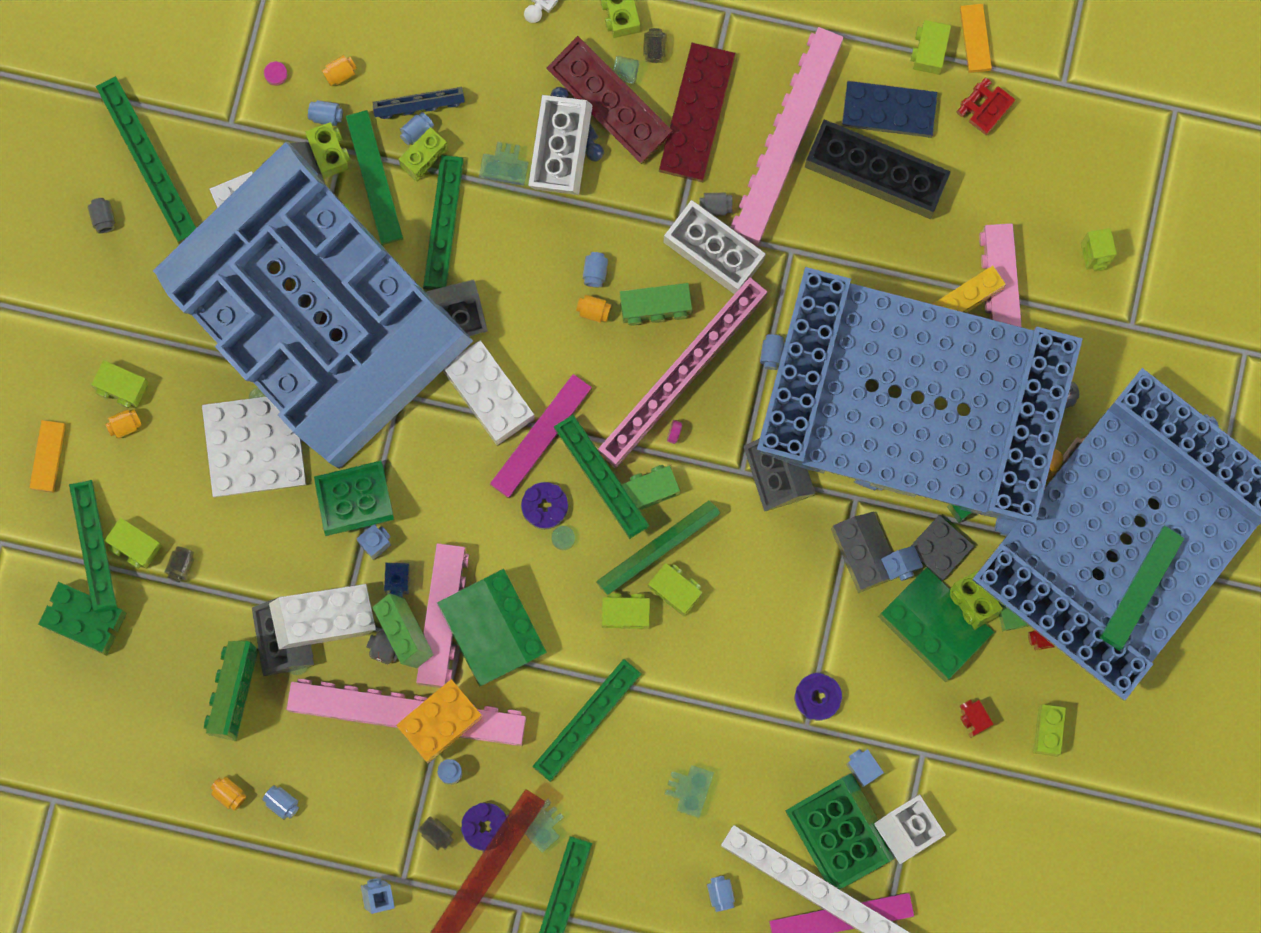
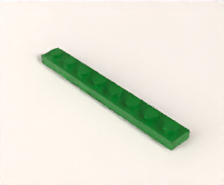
M115 76L97 85L96 88L177 242L181 244L196 229V226Z

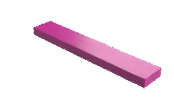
M573 374L491 481L490 485L507 498H510L556 437L557 433L554 430V426L575 412L592 387Z
M909 893L861 902L890 921L914 917ZM826 910L769 921L771 933H835L855 929Z

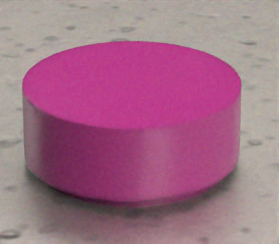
M270 62L264 69V76L269 84L274 86L281 85L287 79V70L280 62Z
M672 421L667 442L677 443L682 422Z

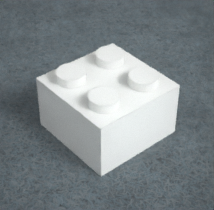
M920 795L874 823L899 864H902L946 835Z

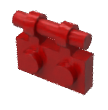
M984 78L981 83H977L974 86V91L968 98L963 99L960 103V108L956 111L961 117H964L967 112H971L973 116L969 119V123L986 136L1016 100L999 86L993 92L987 89L992 84L988 78ZM980 97H984L986 100L978 107L975 104Z

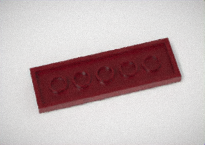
M579 36L546 68L576 99L587 100L592 104L591 114L640 164H643L674 132Z
M691 43L670 128L674 132L666 140L659 172L703 183L735 58L734 52Z

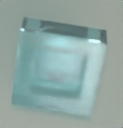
M616 56L613 71L624 82L634 84L640 61Z

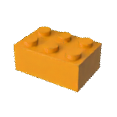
M450 679L396 724V726L424 760L430 763L483 717L454 681Z

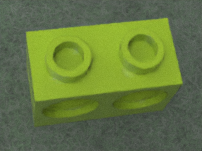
M601 0L602 9L607 10L608 18H605L608 31H612L613 38L640 33V22L634 0H623L620 4H615L611 0ZM619 18H624L628 23L619 25L616 21Z
M331 122L305 131L323 179L349 169L347 162L351 160L346 148L341 149L339 141H342V137L338 127L333 129ZM327 135L331 137L328 143L319 142L322 136ZM331 156L339 157L338 162L335 164H330L327 160Z
M430 127L399 158L400 167L417 182L441 158V155L448 151L447 142Z
M1111 228L1088 232L1081 242L1086 270L1094 269V271H1101L1107 269V266L1117 255Z
M978 570L955 582L950 589L951 599L956 605L960 606L964 619L974 629L997 618L1003 610L993 596L972 580L978 573ZM963 588L970 589L972 595L965 593ZM976 607L982 608L985 614H980Z

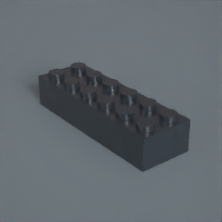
M825 119L820 126L805 163V168L928 219L932 218L951 173L949 170Z

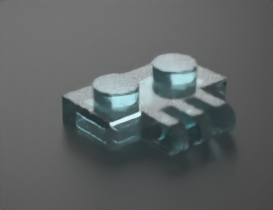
M497 142L495 156L483 154L479 178L524 186L528 162L518 160L519 145H515L514 153H510L511 144L507 143L505 152L501 151L502 142Z
M691 765L688 776L672 771L671 777L679 779V782L676 783L669 780L668 786L676 788V791L666 790L665 795L680 799L677 808L678 812L699 818L714 772Z
M548 799L536 810L527 801L510 817L542 853L560 837L552 828L564 817L561 813L555 819L551 817L558 810L555 806L546 812L545 808L551 804Z

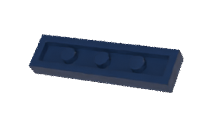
M462 87L374 101L372 103L374 116L387 119L392 117L393 114L402 113L403 115H410L417 110L433 111L440 106L446 105L447 107H457L460 103H464L465 100Z

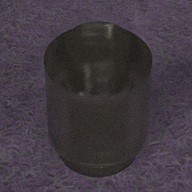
M651 28L649 32L644 33L643 56H645L646 62L661 63L663 62V57L666 56L667 34L663 33L662 29Z
M179 546L176 547L175 551H172L164 571L168 575L167 578L177 583H180L181 580H187L194 561V552Z
M431 816L427 818L418 830L422 833L421 837L438 851L441 848L446 850L454 841L451 837L454 832L440 820L434 819Z

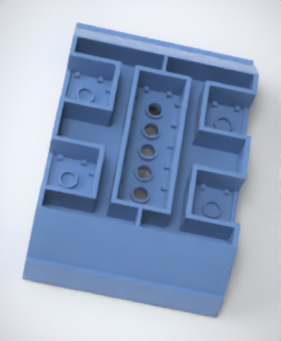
M286 141L169 254L153 272L157 275L162 287L173 302L184 313L190 314L218 343L215 346L217 350L246 381L253 382L280 411L278 416L300 439L326 459L328 463L340 469L468 347L473 340L441 306L437 305L318 178V173ZM279 262L280 271L277 274H271L269 270L271 263ZM293 278L296 281V287L292 291H287L285 282ZM304 295H309L312 300L311 305L307 308H303L300 304V300ZM325 312L327 321L322 325L317 324V314ZM335 329H341L343 333L342 339L338 342L333 341L331 337Z
M805 267L757 450L762 454L804 469L823 474L826 471L870 483L869 486L911 497L918 495L960 506V510L1024 523H1036L1083 338L1040 327L1030 330L851 284L850 278ZM868 380H875L878 383L879 388L876 392L866 390L865 383ZM898 386L901 389V396L898 398L890 397L888 394L889 387ZM913 392H921L924 395V402L921 404L913 403L911 400ZM941 397L947 401L946 409L938 410L935 408L934 400ZM965 403L970 407V413L967 416L958 414L957 406L959 404Z
M1142 368L1045 487L1036 523L1019 521L972 580L1120 699L1125 701L1152 667V661L1252 532L1261 524V460ZM1151 498L1156 499L1159 502V509H1151L1148 505V500ZM1135 516H1141L1145 519V527H1138L1135 524ZM1165 525L1182 536L1184 540L1123 649L1119 651L1099 637L1161 528ZM1126 533L1130 535L1132 543L1130 545L1123 544L1120 540L1121 534ZM1108 551L1115 552L1118 556V561L1115 563L1108 561L1106 553ZM1093 569L1102 570L1104 579L1096 580L1092 575Z

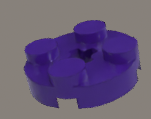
M549 482L534 484L525 491L522 498V513L524 518L538 529L554 528L560 524L567 514V497L558 485ZM542 500L551 503V507H548L547 512H543L542 508H538V504H541Z
M813 673L804 677L796 687L794 700L798 711L807 719L822 721L832 717L839 709L842 692L839 684L833 678L821 673ZM818 690L819 694L824 693L825 697L822 698V703L818 704L817 701L812 700L814 691Z
M479 803L472 806L465 813L462 819L461 831L465 841L471 847L480 851L491 850L499 847L507 838L508 820L503 810L491 803ZM487 820L490 821L491 831L481 833L479 823L481 821L484 823Z

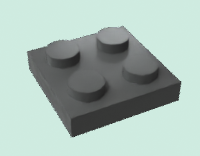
M938 515L911 546L915 547L921 563L943 581L974 545Z

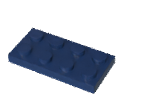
M847 81L842 127L932 138L937 92Z

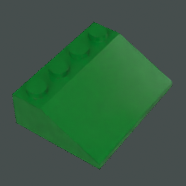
M927 567L878 616L945 682L994 633L986 624L977 629L968 624L964 619L960 606L956 605L951 599L950 589Z
M504 568L437 602L479 687L547 653Z
M228 641V645L223 646L221 660L224 661L222 669L217 670L215 683H218L216 692H212L209 706H212L211 714L207 715L204 721V729H207L206 734L209 736L237 741L259 651L250 641Z
M852 773L785 810L824 880L839 890L896 858L875 827L874 823L879 820Z

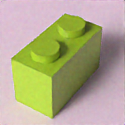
M924 20L922 27L918 26L915 40L919 41L918 48H913L910 60L914 62V70L940 75L951 25Z
M103 360L91 385L96 390L95 393L105 399H108L109 396L118 399L116 403L126 408H129L130 405L137 408L149 383L145 378Z
M121 517L104 540L110 545L107 548L117 556L123 553L129 557L127 562L137 569L140 566L147 569L162 548L158 541Z
M665 563L649 582L648 588L682 616H685L702 595V591L699 590L701 586L691 578L689 580L685 579L681 575L683 573L682 570L676 565L671 564L669 566Z
M610 593L607 597H603L602 628L649 629L650 598H645L644 594H631V598H622V594Z
M1045 704L1038 707L1033 754L1055 757L1061 755L1066 707Z

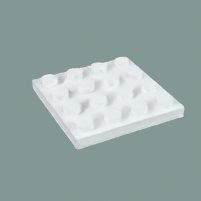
M267 397L202 405L214 498L306 486L301 439L278 416L280 411Z

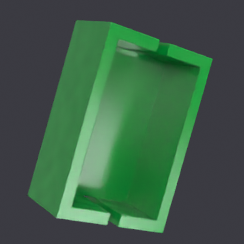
M58 581L49 600L53 605L52 607L46 606L38 625L107 656L116 636L108 632L109 628L118 632L127 613L117 608L94 614L90 595Z

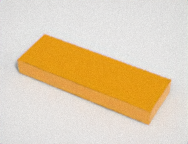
M983 4L960 6L968 73L991 71L992 66Z
M41 420L29 487L31 490L54 493L66 427L65 423Z

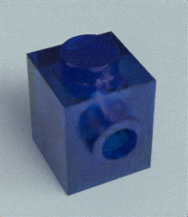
M385 563V593L403 598L404 594H409V563Z

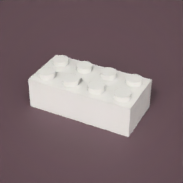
M542 95L528 185L531 188L579 195L592 112V104L587 100Z
M692 200L664 235L663 243L733 294L742 287L749 277L751 278L763 263L766 255Z
M478 341L459 354L443 370L444 374L497 446L535 420L534 413L481 341Z
M366 584L279 597L269 603L279 650L366 636L376 630Z

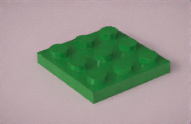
M382 460L314 476L325 536L394 520Z

